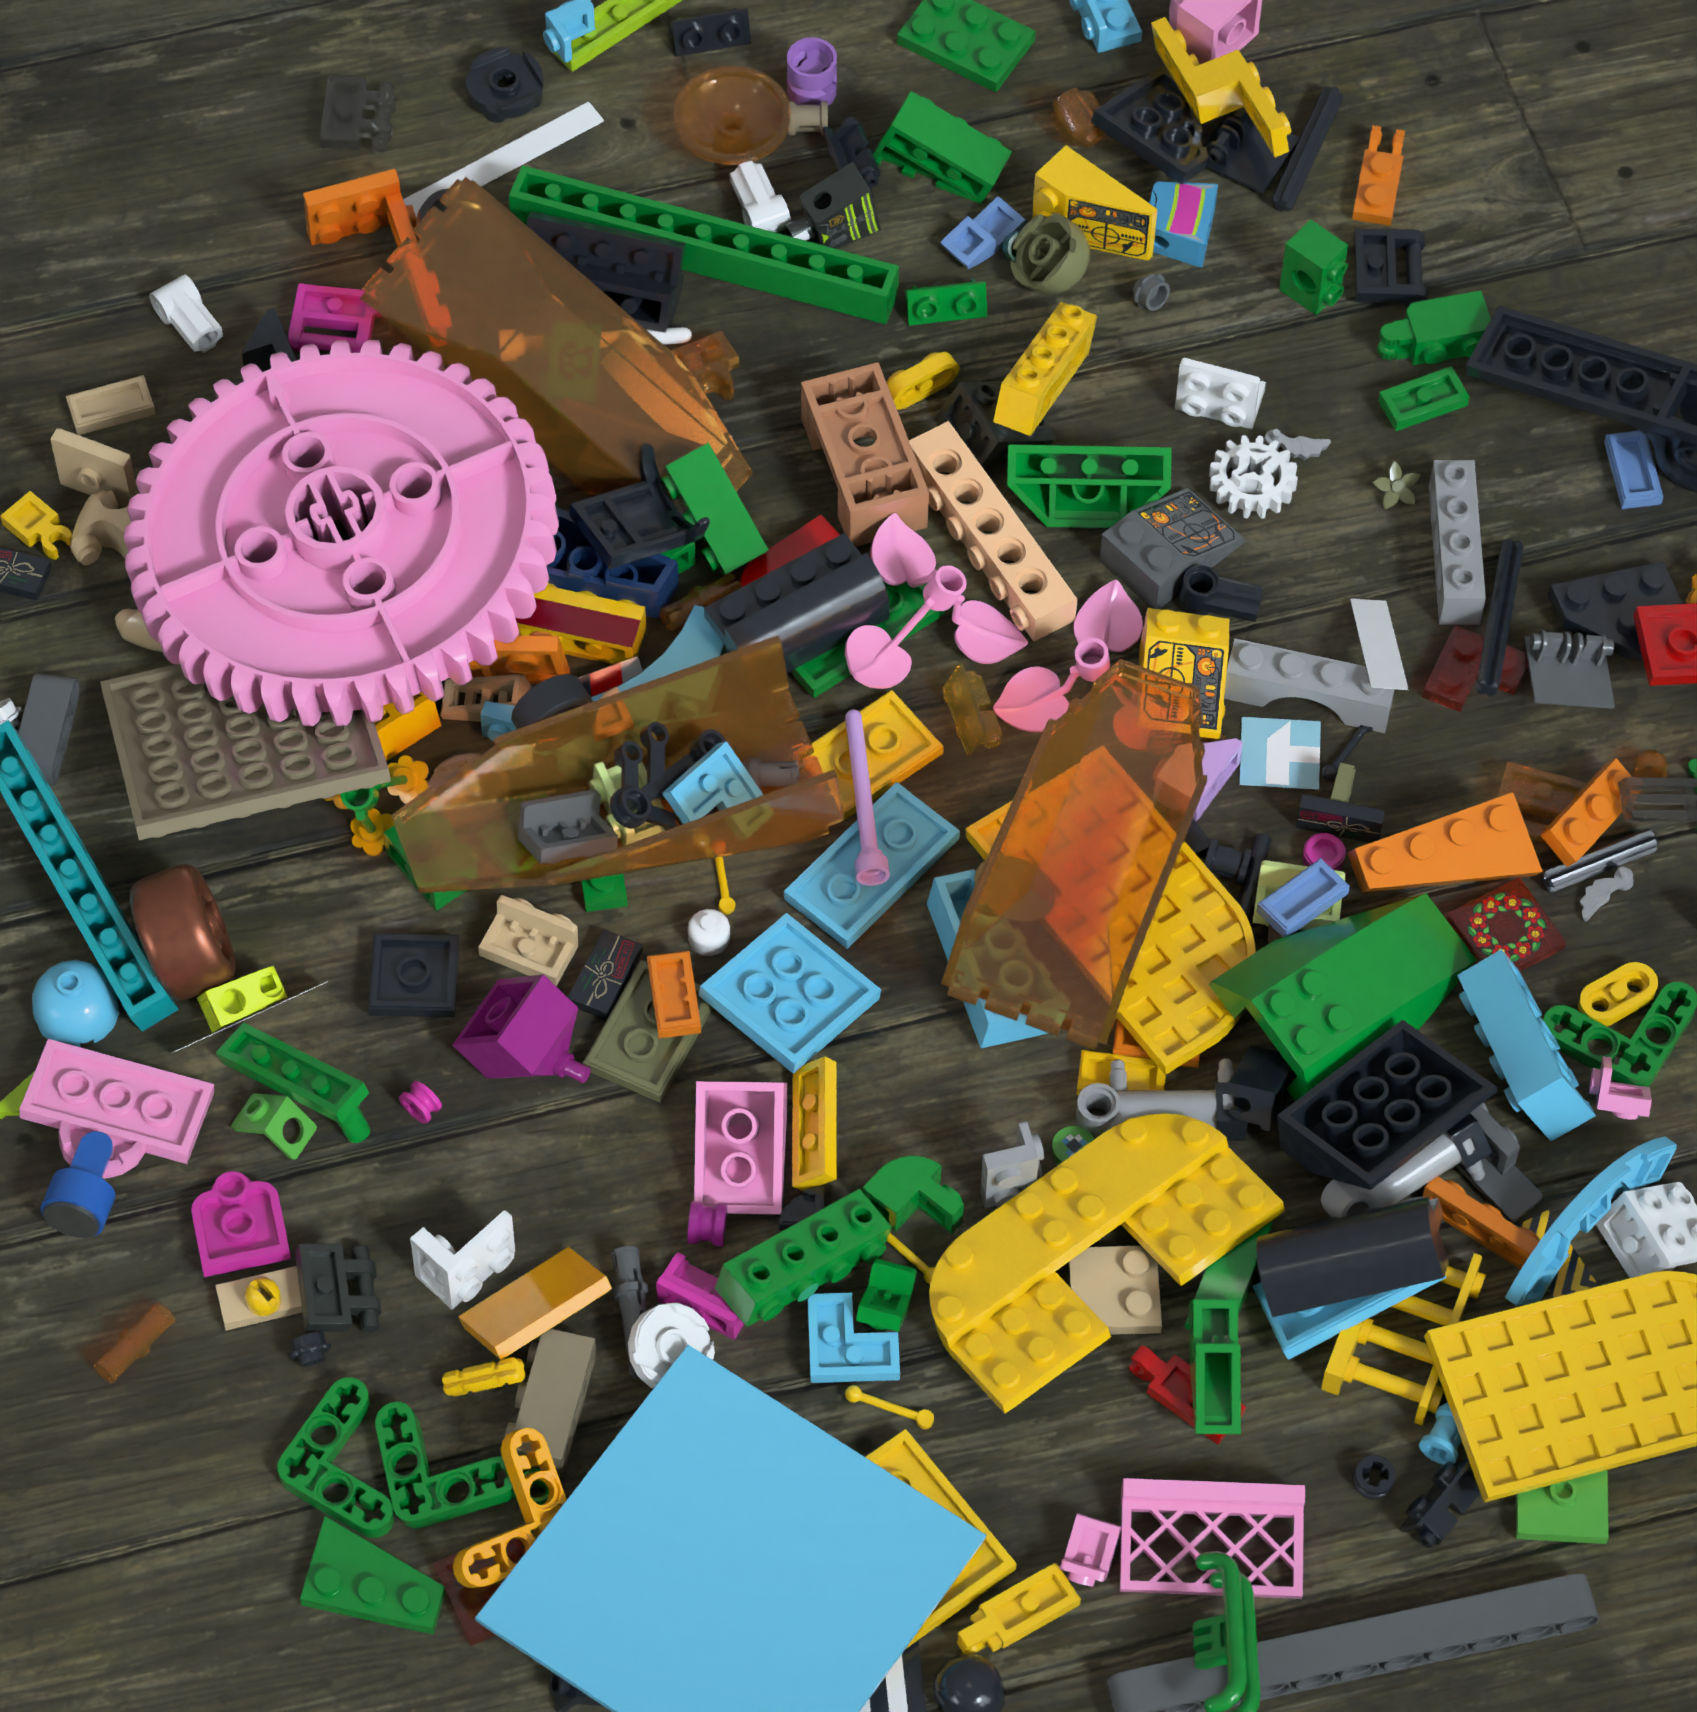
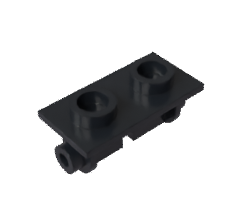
M733 8L732 11L685 19L679 17L673 20L672 23H669L670 34L674 38L676 57L752 44L748 8Z
M848 117L841 122L842 126L837 131L824 126L822 129L828 143L827 149L833 157L837 169L840 170L854 162L871 190V187L879 183L878 178L881 173L872 151L865 148L869 143L862 123L854 117Z
M1469 1459L1456 1462L1455 1464L1449 1461L1437 1470L1431 1480L1434 1486L1426 1495L1418 1496L1406 1509L1405 1514L1408 1518L1399 1528L1401 1532L1416 1529L1419 1532L1417 1540L1429 1549L1434 1544H1441L1458 1522L1447 1510L1448 1506L1450 1505L1459 1515H1462L1480 1495L1473 1471H1466L1470 1466Z

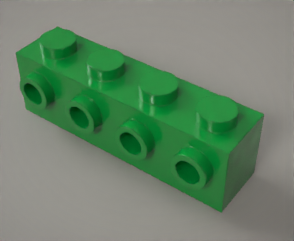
M858 1189L724 1263L714 1289L746 1327L761 1319L769 1321L777 1316L784 1306L794 1300L802 1302L812 1296L818 1287L826 1282L836 1283L847 1276L851 1269L862 1262L870 1264L878 1259L886 1250L885 1243L892 1226L864 1193Z

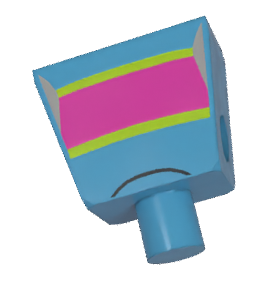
M1159 181L1154 184L1149 203L1158 209L1154 253L1197 267H1203L1216 208L1218 184L1185 182L1181 185L1178 182Z

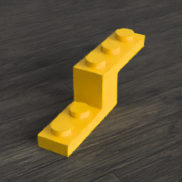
M1166 17L1151 22L1156 51L1200 124L1244 107L1273 156L1278 157L1289 152L1287 135L1291 134L1289 121L1284 112L1277 113L1273 95L1267 86L1261 87L1258 71L1252 61L1247 63L1239 49L1199 64L1194 54H1187L1186 43L1179 29L1173 31Z

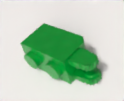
M1482 291L1411 303L1406 310L1405 319L1393 321V323L1389 322L1381 327L1379 334L1381 341H1379L1377 346V354L1387 361L1411 358L1413 365L1424 363L1437 364L1447 359L1463 356L1471 357L1491 321Z

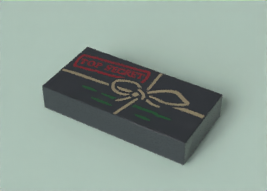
M0 547V592L38 601L52 568L50 560Z
M1304 794L1300 801L1296 828L1372 843L1380 839L1385 811Z
M603 929L568 998L579 1010L607 1020L643 952L642 944Z

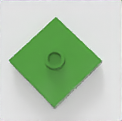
M1607 1470L1516 1494V1539L1607 1544L1609 1538Z

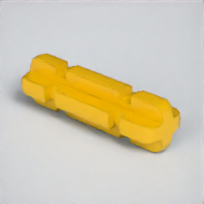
M512 1357L500 1360L498 1363L489 1362L467 1367L462 1371L458 1369L446 1372L442 1377L443 1391L448 1396L456 1397L468 1394L469 1391L474 1393L501 1387L505 1383L510 1385L522 1382L525 1378L524 1363L521 1359Z

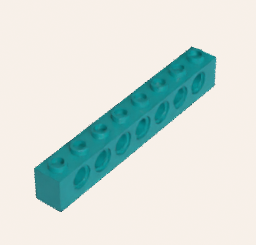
M9 720L0 725V792L126 1012L143 1032L179 1009L173 998L167 994L159 983L143 946L23 738Z

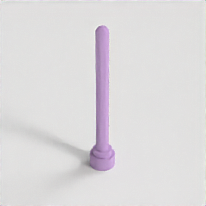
M852 709L846 713L845 721L861 852H859L858 858L854 862L856 880L860 884L875 886L889 879L888 858L878 849L862 715L858 710Z

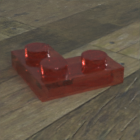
M1454 625L1424 688L1422 697L1461 712L1475 681H1477L1484 636ZM1506 646L1499 690L1515 695L1528 668L1525 652Z

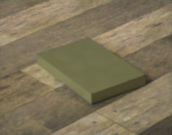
M641 960L584 1059L583 1065L591 1068V1073L661 1103L699 1033L658 1039L646 961ZM694 983L702 1029L713 1007L698 996L701 985Z

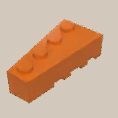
M1513 792L1355 848L1347 853L1361 893L1514 877H1530L1543 872Z

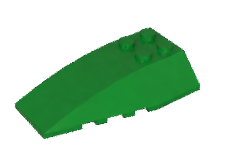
M1423 893L1274 940L1212 980L1208 985L1234 1019L1247 1010L1250 1012L1297 1075L1286 1088L1296 1101L1401 1020L1406 1021L1419 1030L1459 983L1460 980L1457 975L1472 967L1477 959L1427 893Z

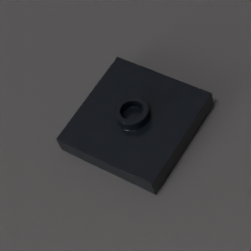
M374 933L368 1004L369 1015L455 1017L460 950L459 935Z

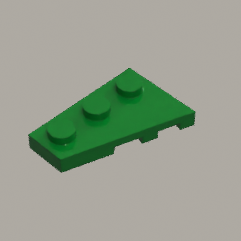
M325 1516L300 1601L301 1606L434 1635L445 1596V1587Z

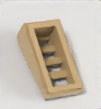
M524 674L472 677L473 679L465 685H459L451 679H446L440 715L442 719L481 722L480 714L485 701L493 702L494 695H499L498 703L515 706L519 699L532 687ZM465 692L464 705L458 706L459 693ZM477 693L482 694L480 704H476Z

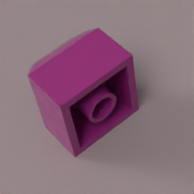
M544 974L498 979L452 1045L487 1079L557 1075L561 1078L569 1076L581 1083H585L591 1073V1068L575 1061L574 1055L568 1052L578 1007Z

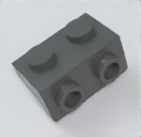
M595 789L525 801L521 804L518 840L540 864H556L565 859L582 856L594 857L599 853L617 850L618 835L599 815L601 795Z

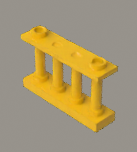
M1474 1253L1467 1272L1448 1266L1445 1274L1447 1278L1439 1281L1461 1289L1454 1310L1415 1296H1410L1391 1307L1444 1326L1460 1322L1469 1297L1478 1299L1486 1274L1478 1272L1482 1256ZM1369 1318L1349 1329L1340 1331L1325 1370L1321 1390L1338 1396L1343 1381L1352 1383V1380H1356L1418 1402L1419 1406L1414 1421L1416 1424L1423 1426L1428 1411L1436 1414L1444 1390L1442 1387L1437 1386L1439 1376L1427 1343L1373 1325L1374 1320ZM1368 1341L1433 1364L1426 1386L1359 1363L1360 1358L1353 1356L1357 1343L1366 1345Z

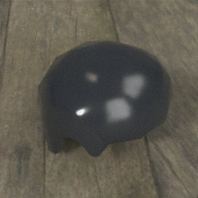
M961 1653L943 1663L934 1676L933 1695L937 1706L944 1712H1001L1005 1705V1690L1002 1677L997 1668L983 1656Z

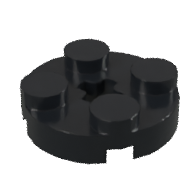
M495 48L480 54L472 62L471 70L468 76H466L467 96L473 107L485 114L489 121L500 123L506 119L520 117L537 108L542 103L543 71L537 60L530 54L523 52L522 56L511 53L510 48ZM504 79L507 83L515 82L510 87H498V81Z

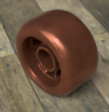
M189 864L176 865L142 878L132 886L130 890V905L141 944L155 976L171 998L176 1000L190 999L207 990L226 984L233 979L236 973V964L231 941L214 896L196 867Z

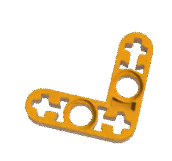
M523 1428L514 1430L505 1436L501 1445L502 1458L526 1524L466 1547L457 1554L453 1563V1571L457 1581L465 1587L488 1586L507 1578L517 1565L510 1561L506 1555V1546L509 1540L512 1538L519 1539L525 1546L526 1553L535 1542V1538L542 1533L567 1501L547 1442L536 1429ZM529 1442L532 1450L527 1452L526 1455L518 1456L516 1448L520 1447L522 1443ZM539 1465L541 1471L528 1473L524 1476L523 1470ZM536 1479L545 1482L549 1490L548 1499L542 1505L535 1503L530 1496V1486ZM493 1556L496 1564L481 1568L479 1574H471L469 1572L468 1566L472 1565L474 1560L487 1559Z

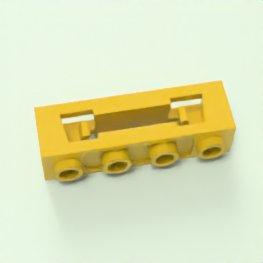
M1064 302L1059 303L1001 383L993 422L1028 436L1032 435L1089 354L1097 315L1087 312L1076 305H1069Z

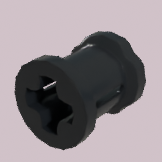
M1211 838L1204 864L1212 873L1235 879V884L1242 886L1252 850L1245 848L1244 851H1239L1218 845V840Z

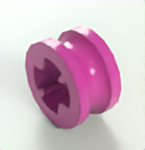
M414 1081L410 1085L411 1091L409 1093L403 1092L399 1096V1101L413 1118L426 1124L431 1119L430 1113H437L442 1108V1104L430 1088L419 1081Z

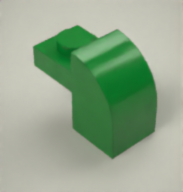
M905 1156L894 1159L884 1165L863 1187L862 1192L892 1226L891 1229L894 1232L917 1209H920L950 1234L963 1223L964 1203L960 1195L946 1184L941 1186L942 1165L929 1158Z

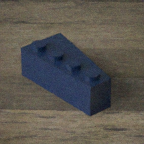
M556 507L559 527L553 537L557 550L554 561L546 565L549 575L548 583L560 589L574 592L588 591L598 597L616 601L630 600L637 605L645 606L646 616L659 619L679 588L678 561L659 553L609 569L570 518L569 512Z

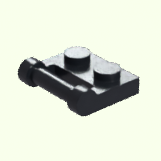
M1355 228L1353 240L1356 302L1404 303L1409 307L1413 302L1427 300V289L1423 286L1421 251L1425 248L1424 233L1412 229ZM1395 248H1402L1406 252L1407 284H1396Z

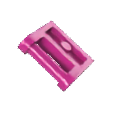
M299 283L288 332V341L292 350L300 352L303 345L314 343L318 350L331 351V346L336 340H347L351 353H360L363 343L371 340L378 306V292ZM307 326L355 331L357 336L356 338L304 333V329Z

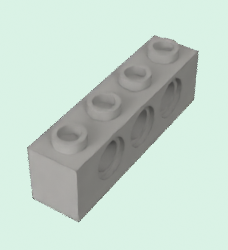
M1434 460L1429 483L1439 625H1480L1486 596L1475 460Z

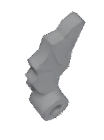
M1278 429L1269 430L1263 439V444L1267 446L1276 440L1278 448L1281 446L1284 451H1290L1292 458L1300 457L1304 461L1309 457H1319L1321 451L1326 450L1331 443L1330 439H1311L1303 436H1298L1294 439L1280 433Z
M1621 867L1615 872L1614 878L1598 879L1594 881L1592 886L1586 887V895L1580 900V905L1583 908V921L1587 922L1598 908L1607 903L1612 892L1617 889L1626 891L1632 888L1634 879L1630 869Z

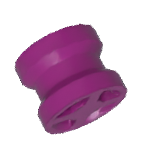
M701 1201L691 1202L688 1244L697 1245L701 1241H710L713 1246H724L727 1204L717 1203L714 1207L704 1206Z

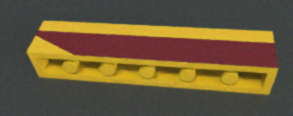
M547 583L545 590L534 593L537 607L533 615L525 619L516 618L519 635L529 636L530 633L536 631L547 632L553 636H559L565 654L613 665L638 656L646 630L645 606L637 605L630 600L616 601L598 597L588 591L574 592L560 589L550 583Z

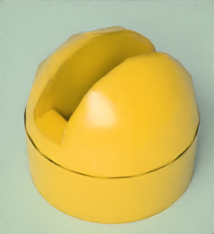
M258 1277L251 1281L245 1291L246 1305L255 1315H271L281 1305L280 1289L275 1281L267 1277ZM263 1288L272 1298L267 1302L258 1289Z

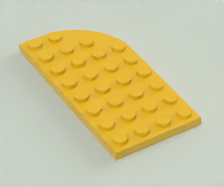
M1103 747L965 828L967 840L984 860L994 856L1016 857L1032 864L1046 876L1053 888L1055 902L1051 913L1044 920L1037 923L1165 1075L1218 1043L1238 1022L1241 1015L1234 1019L1208 984L1256 953L1253 932L1248 918L1239 903Z
M1676 1271L1652 1272L1431 1329L1424 1335L1484 1503L1697 1446L1696 1274Z

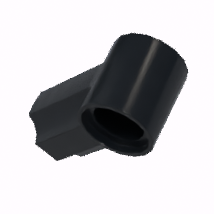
M1195 565L1185 572L1178 596V604L1184 613L1198 615L1215 613L1256 622L1263 586L1219 577L1213 568L1206 565ZM1193 589H1199L1204 591L1205 593H1198Z

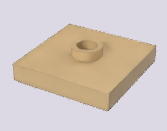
M61 428L55 430L50 440L60 484L91 495L92 492L96 494L103 490L105 492L111 490L118 505L123 508L128 507L130 498L138 494L130 454Z

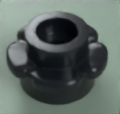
M323 1332L305 1334L289 1341L292 1353L288 1355V1358L294 1361L298 1360L300 1367L316 1365L326 1360L324 1353L328 1352L332 1346L326 1343Z

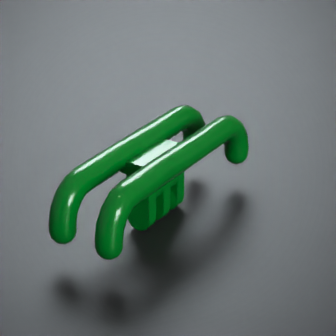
M1219 1551L1201 1553L1196 1557V1567L1202 1571L1218 1570L1210 1575L1209 1582L1216 1589L1223 1588L1224 1614L1193 1623V1635L1196 1637L1193 1640V1648L1197 1652L1194 1656V1665L1196 1668L1203 1670L1226 1664L1228 1668V1683L1225 1689L1216 1695L1207 1697L1204 1701V1709L1206 1712H1223L1235 1705L1242 1696L1240 1705L1231 1712H1257L1261 1693L1255 1602L1251 1581L1242 1572H1239L1237 1563L1228 1554Z

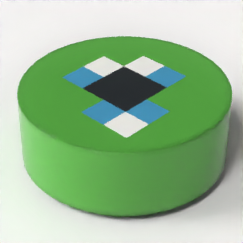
M1068 1126L1061 1129L1053 1139V1160L1057 1165L1061 1164L1093 1141L1094 1137L1089 1131L1079 1126Z

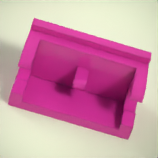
M677 1252L663 1275L656 1282L657 1301L662 1304L679 1303L693 1308L706 1321L709 1328L735 1340L744 1324L714 1289L718 1278L690 1265L689 1261L685 1260L686 1256Z

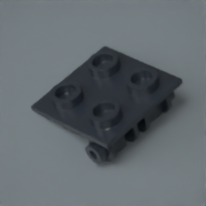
M1242 107L1225 114L1203 146L1207 148L1209 157L1206 168L1264 194L1297 145L1300 137L1293 134L1287 135L1289 152L1274 157L1247 111Z

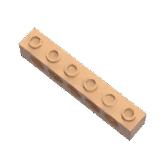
M947 421L909 440L929 491V505L934 511L940 510L946 519V525L951 536L956 541H962L967 548L968 557L974 568L978 571L982 569L988 577L989 586L994 596L998 600L1003 599L1008 605L1016 627L1021 631L1025 629L1034 642L1074 622L1077 609L1076 596L951 423ZM941 472H948V473H950V474L944 475V474H940V473H941ZM967 501L971 502V504H963L960 502ZM982 531H991L993 533L985 534ZM1003 561H1013L1015 563L1007 564ZM1031 590L1037 593L1029 594L1025 593L1024 591Z

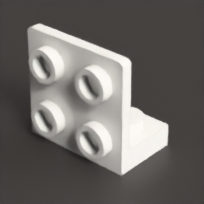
M1182 358L1179 367L1175 409L1184 411L1191 416H1203L1222 421L1229 426H1241L1252 429L1265 392L1266 382L1260 381V378L1257 376Z
M1681 1182L1624 1191L1611 1204V1210L1596 1223V1226L1629 1278L1652 1272L1672 1271L1676 1266L1697 1262V1205L1692 1194Z
M506 1210L501 1212L457 1253H455L454 1248L441 1235L434 1237L424 1227L410 1238L415 1276L452 1310L461 1301L468 1302L473 1299L482 1288V1282L493 1272L500 1273L506 1269L512 1262L515 1253L512 1216Z

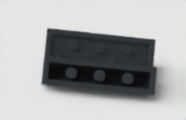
M531 212L527 219L524 253L515 265L511 301L666 333L674 319L681 296L684 280L682 268L686 243Z
M843 533L704 607V617L726 646L727 665L750 694L846 642L851 633L858 627L863 625L876 626L889 619V598L880 573L867 553L861 555L848 536Z
M1415 1197L1387 1207H1372L1357 1214L1340 1218L1329 1217L1314 1224L1301 1227H1286L1271 1234L1258 1236L1256 1252L1259 1274L1272 1318L1443 1279L1449 1261L1439 1232L1443 1217L1439 1198L1429 1200V1197Z

